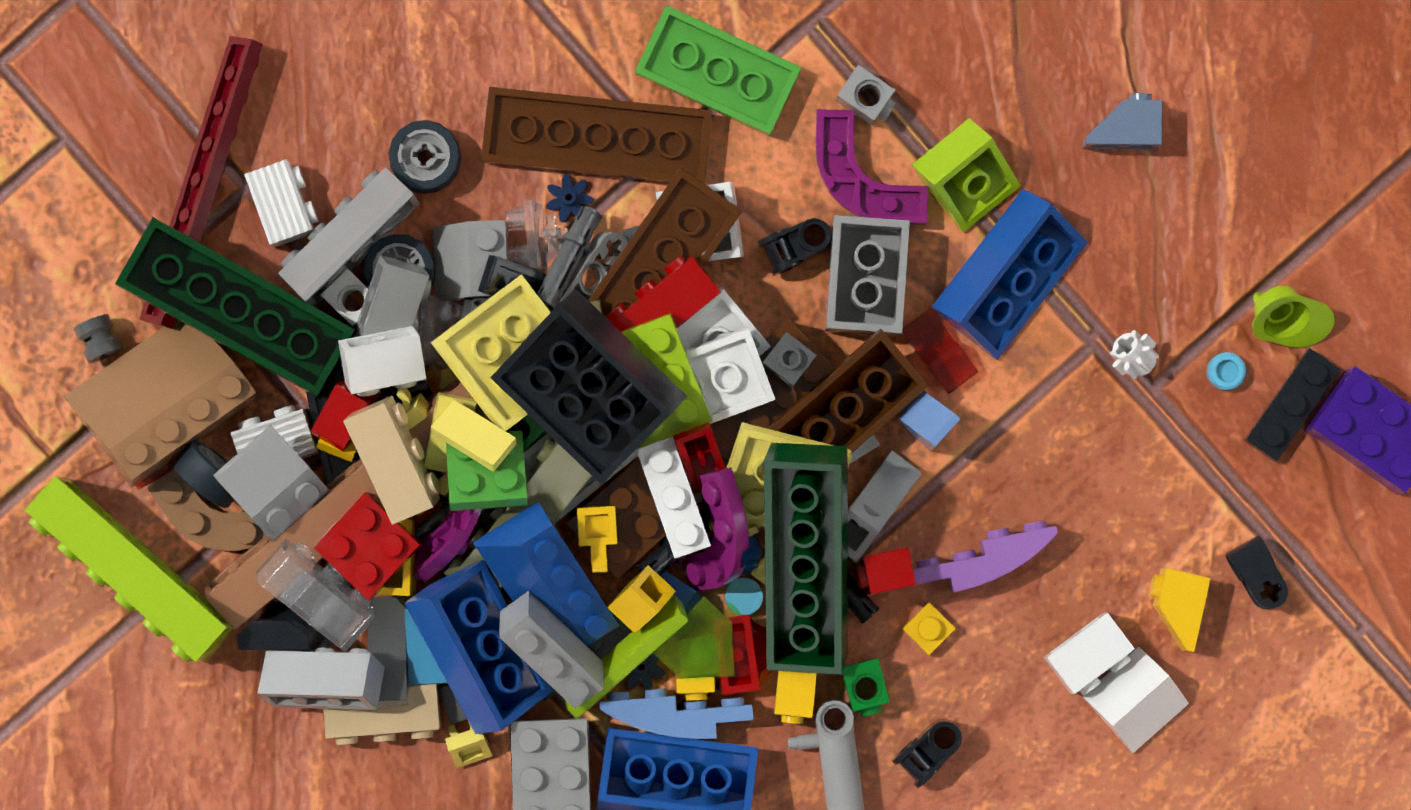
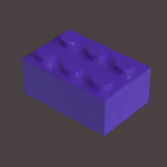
M1356 366L1346 369L1304 431L1396 495L1407 493L1411 487V404Z

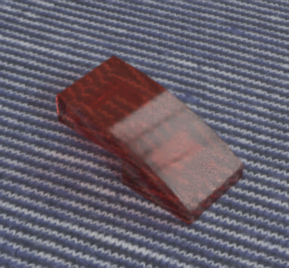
M929 308L902 329L905 339L946 393L950 394L978 373V370L959 343L952 338L932 309Z

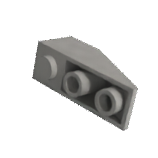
M891 451L848 508V559L854 563L859 560L922 474V472L894 451Z

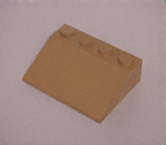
M175 319L172 329L163 327L69 392L64 398L132 488L179 455L191 441H199L254 402L256 391L215 340Z

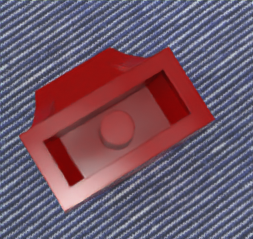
M750 614L712 620L722 694L760 690L762 681L774 671L767 670L766 627L754 622Z

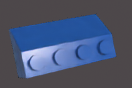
M1022 189L932 307L952 327L991 357L998 360L1088 242L1051 203Z
M538 501L473 542L513 602L527 591H530L586 646H589L619 626L615 617L607 608L608 606Z
M483 560L477 561L430 584L405 602L409 613L475 734L502 731L553 691L551 686L499 638L500 611L508 605Z
M608 728L597 810H751L758 747Z

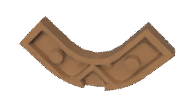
M175 469L147 487L172 525L185 537L201 546L221 551H242L252 548L266 536L244 510L238 513H223L211 508L200 497L198 492L181 478Z

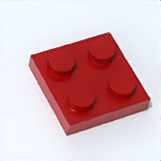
M365 492L318 542L314 549L367 600H372L423 544L400 522L392 525L384 507L369 492Z

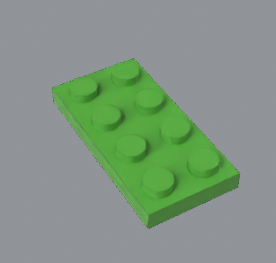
M666 5L638 63L635 75L770 137L802 67Z

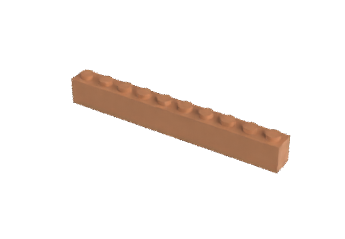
M458 378L440 391L441 393L474 399ZM438 394L428 401L430 405L426 418L409 430L412 439L417 438L421 443L424 454ZM476 404L475 413L490 421L480 406ZM361 458L326 486L330 491L273 542L266 535L204 587L205 598L234 630L242 624L248 626L262 614L261 608L271 600L277 602L291 590L290 584L300 576L303 578L308 577L320 566L319 560L323 557L314 547L365 492H369L383 506ZM427 469L428 473H430V472L433 473V472L435 471V470Z

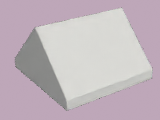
M1137 647L1128 655L1131 659L1129 663L1115 673L1110 671L1100 680L1101 683L1082 696L1132 753L1189 704L1171 677L1140 647Z

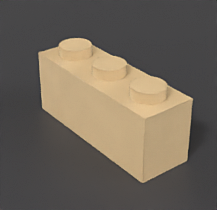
M393 396L357 410L343 420L392 525L436 505L441 499L439 496L441 493L440 484L434 473H428L422 460L425 458L422 445L417 438L412 439L406 426L409 423L406 411L400 403L396 404Z
M439 683L409 685L408 705L377 707V710L324 709L326 739L335 738L336 745L359 743L358 736L373 735L374 742L396 740V733L411 732V739L434 737V730L442 729Z

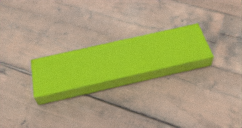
M675 595L636 633L632 631L601 659L604 667V689L577 708L572 707L566 701L567 709L576 718L582 716L688 622L684 605Z

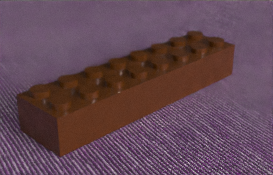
M789 318L766 338L771 347L759 356L762 364L786 332L817 356L793 388L789 387L764 367L775 400L710 424L725 468H727L742 422L768 428L835 369ZM639 457L584 507L616 506L618 544L606 545L608 569L618 580L666 536ZM688 479L691 491L693 493L696 505L698 507L704 501L702 491L694 493L690 481ZM576 514L567 525L578 536V519Z

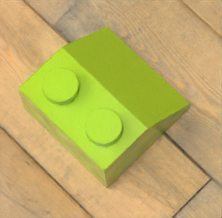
M970 118L912 164L924 186H928L929 193L963 233L1021 187L993 138Z

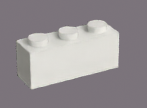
M673 437L636 449L674 558L677 559L711 547Z

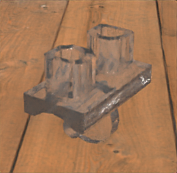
M536 200L523 201L524 206L506 211L508 231L526 230L527 244L510 245V261L536 271L549 270L546 240L548 241L549 253L559 252L558 239L568 232V228H557L556 215H546L545 229L543 204L536 203Z
M429 295L425 302L421 301L418 308L419 324L417 333L420 336L423 361L433 365L437 370L448 369L447 363L431 342L450 328V324H456L462 319V306L454 301L440 300Z

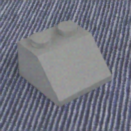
M505 220L467 221L433 227L434 263L436 265L435 302H459L465 299L473 300L479 297H492L479 292L478 289L489 255L509 260L508 225Z
M272 425L268 426L213 475L272 542L330 491Z

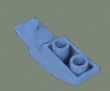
M667 688L645 690L644 698L630 699V692L607 693L608 701H600L601 711L623 723L654 734L677 738L713 739L717 738L716 723L753 720L752 704H744V697L721 699L722 706L707 707L706 700L684 702L683 710H677L676 695L668 696Z

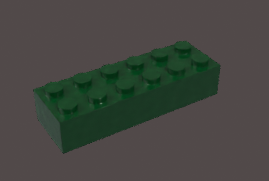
M152 217L115 282L117 287L316 397L340 357L338 341L349 339L355 330Z
M771 442L764 459L767 670L842 675L848 656V446Z

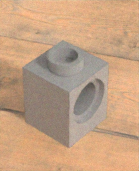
M858 65L838 93L836 102L848 110H854L855 115L873 126L878 118L885 121L896 105V102L891 100L895 89ZM864 89L874 90L879 97V102L874 106H865L858 99L859 92Z

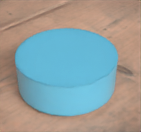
M1230 352L1220 353L1208 363L1207 378L1215 388L1231 390L1243 382L1246 375V367L1243 360L1236 354Z
M739 578L731 582L727 587L725 600L729 609L734 613L749 615L757 611L761 606L763 593L759 584L754 580Z

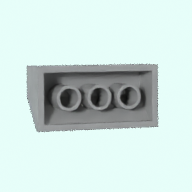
M386 167L380 173L377 170L370 173L361 183L363 190L354 199L350 196L345 198L334 210L337 216L327 225L323 222L320 223L308 235L307 239L310 242L300 252L294 249L281 262L280 265L283 269L278 274L305 302L313 307H316L324 299L321 294L347 268L352 272L366 258L369 249L378 240L387 237L420 205L415 195Z

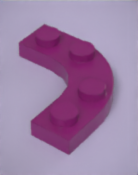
M817 109L816 161L821 179L831 196L843 208L858 217L909 220L910 225H926L928 186L887 185L875 182L863 173L855 158L854 110Z
M731 467L700 475L702 495L711 511L714 532L713 541L709 549L685 556L687 575L694 585L695 591L714 589L729 584L741 575L745 567L741 563L742 551L749 549L748 525Z
M482 509L449 510L442 523L421 541L423 545L415 552L413 577L426 582L437 572L442 571L457 554L462 555L469 545L470 534L477 523Z

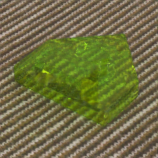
M703 596L686 613L688 622L653 652L680 679L734 676L732 622Z

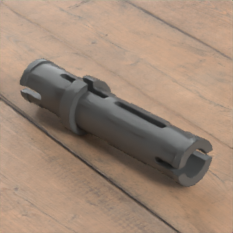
M587 206L580 207L569 232L563 234L560 240L562 245L537 292L538 297L551 312L558 305L582 255H586L591 247L589 242L602 219L601 214L593 208Z

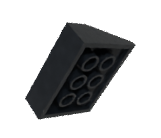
M574 289L554 308L490 377L601 485L687 397L577 289Z

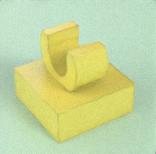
M406 388L398 389L397 396L403 402L402 406L406 411L409 421L406 426L410 430L426 418L430 403L421 393L411 399V394Z
M454 724L449 726L451 737L445 738V741L457 768L493 756L484 733L475 734L470 725V730L458 734Z

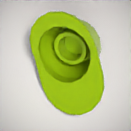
M1281 285L1270 288L1266 292H1255L1253 295L1255 319L1252 323V331L1258 339L1288 347L1303 348L1320 342L1332 330L1334 313L1330 307L1320 301L1303 297L1294 288Z

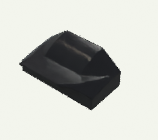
M274 602L259 619L253 620L237 635L238 650H309L323 637L322 626L314 619L309 602Z

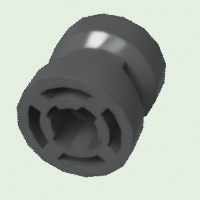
M108 314L91 318L74 327L77 338L85 343L84 355L89 364L109 358L123 350L119 338L114 337L111 332L113 324Z

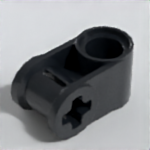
M812 218L793 227L777 231L759 240L758 245L759 247H764L773 266L771 273L773 276H776L825 252L831 244L832 236L830 227L826 222L821 219ZM819 227L824 231L825 240L822 244L810 246L805 242L804 234L809 228ZM776 245L780 246L785 257L784 260L781 258Z
M1259 535L1225 553L1231 569L1257 607L1269 610L1280 607L1288 597L1287 585L1278 571L1269 549ZM1264 582L1267 586H1276L1277 592L1273 594L1275 601L1272 602L1270 598L1262 599L1260 593L1265 590Z
M938 719L931 723L917 738L910 741L892 759V762L895 765L900 764L915 780L914 785L920 788L958 750L962 741L961 731L951 720ZM940 727H949L954 731V741L947 747L938 746L934 742V733ZM911 757H914L917 760V762L923 767V769H920L911 760Z

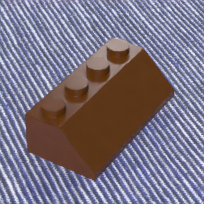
M879 329L766 429L834 446H848V449L853 453L929 385L885 332Z

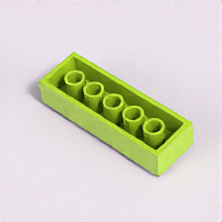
M54 476L25 509L32 517L29 523L33 528L45 537L50 535L61 543L57 548L73 562L78 560L86 564L89 568L85 573L101 587L104 585L112 587L117 592L114 599L129 612L133 610L139 611L146 618L142 622L144 626L156 636H167L174 642L171 649L187 663L190 660L192 662L208 661L234 631L233 627L211 603L70 479Z

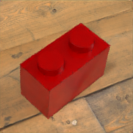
M908 547L861 557V565L855 566L859 589L866 588L867 595L916 585Z

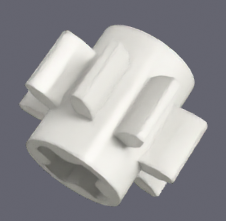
M1133 330L1132 333L1121 335L1115 341L1113 350L1110 351V355L1116 359L1112 366L1122 376L1127 373L1133 379H1136L1137 376L1148 374L1154 368L1156 359L1159 358V355L1153 350L1157 343L1147 334L1141 336L1136 330Z

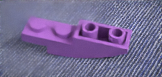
M1044 520L1024 524L1025 532L1012 535L1009 533V528L986 532L988 539L979 541L982 556L976 557L975 550L952 554L954 562L939 564L938 557L915 561L917 569H913L916 584L948 578L950 590L953 593L995 580L1013 571L1042 550L1058 533L1057 527H1047Z

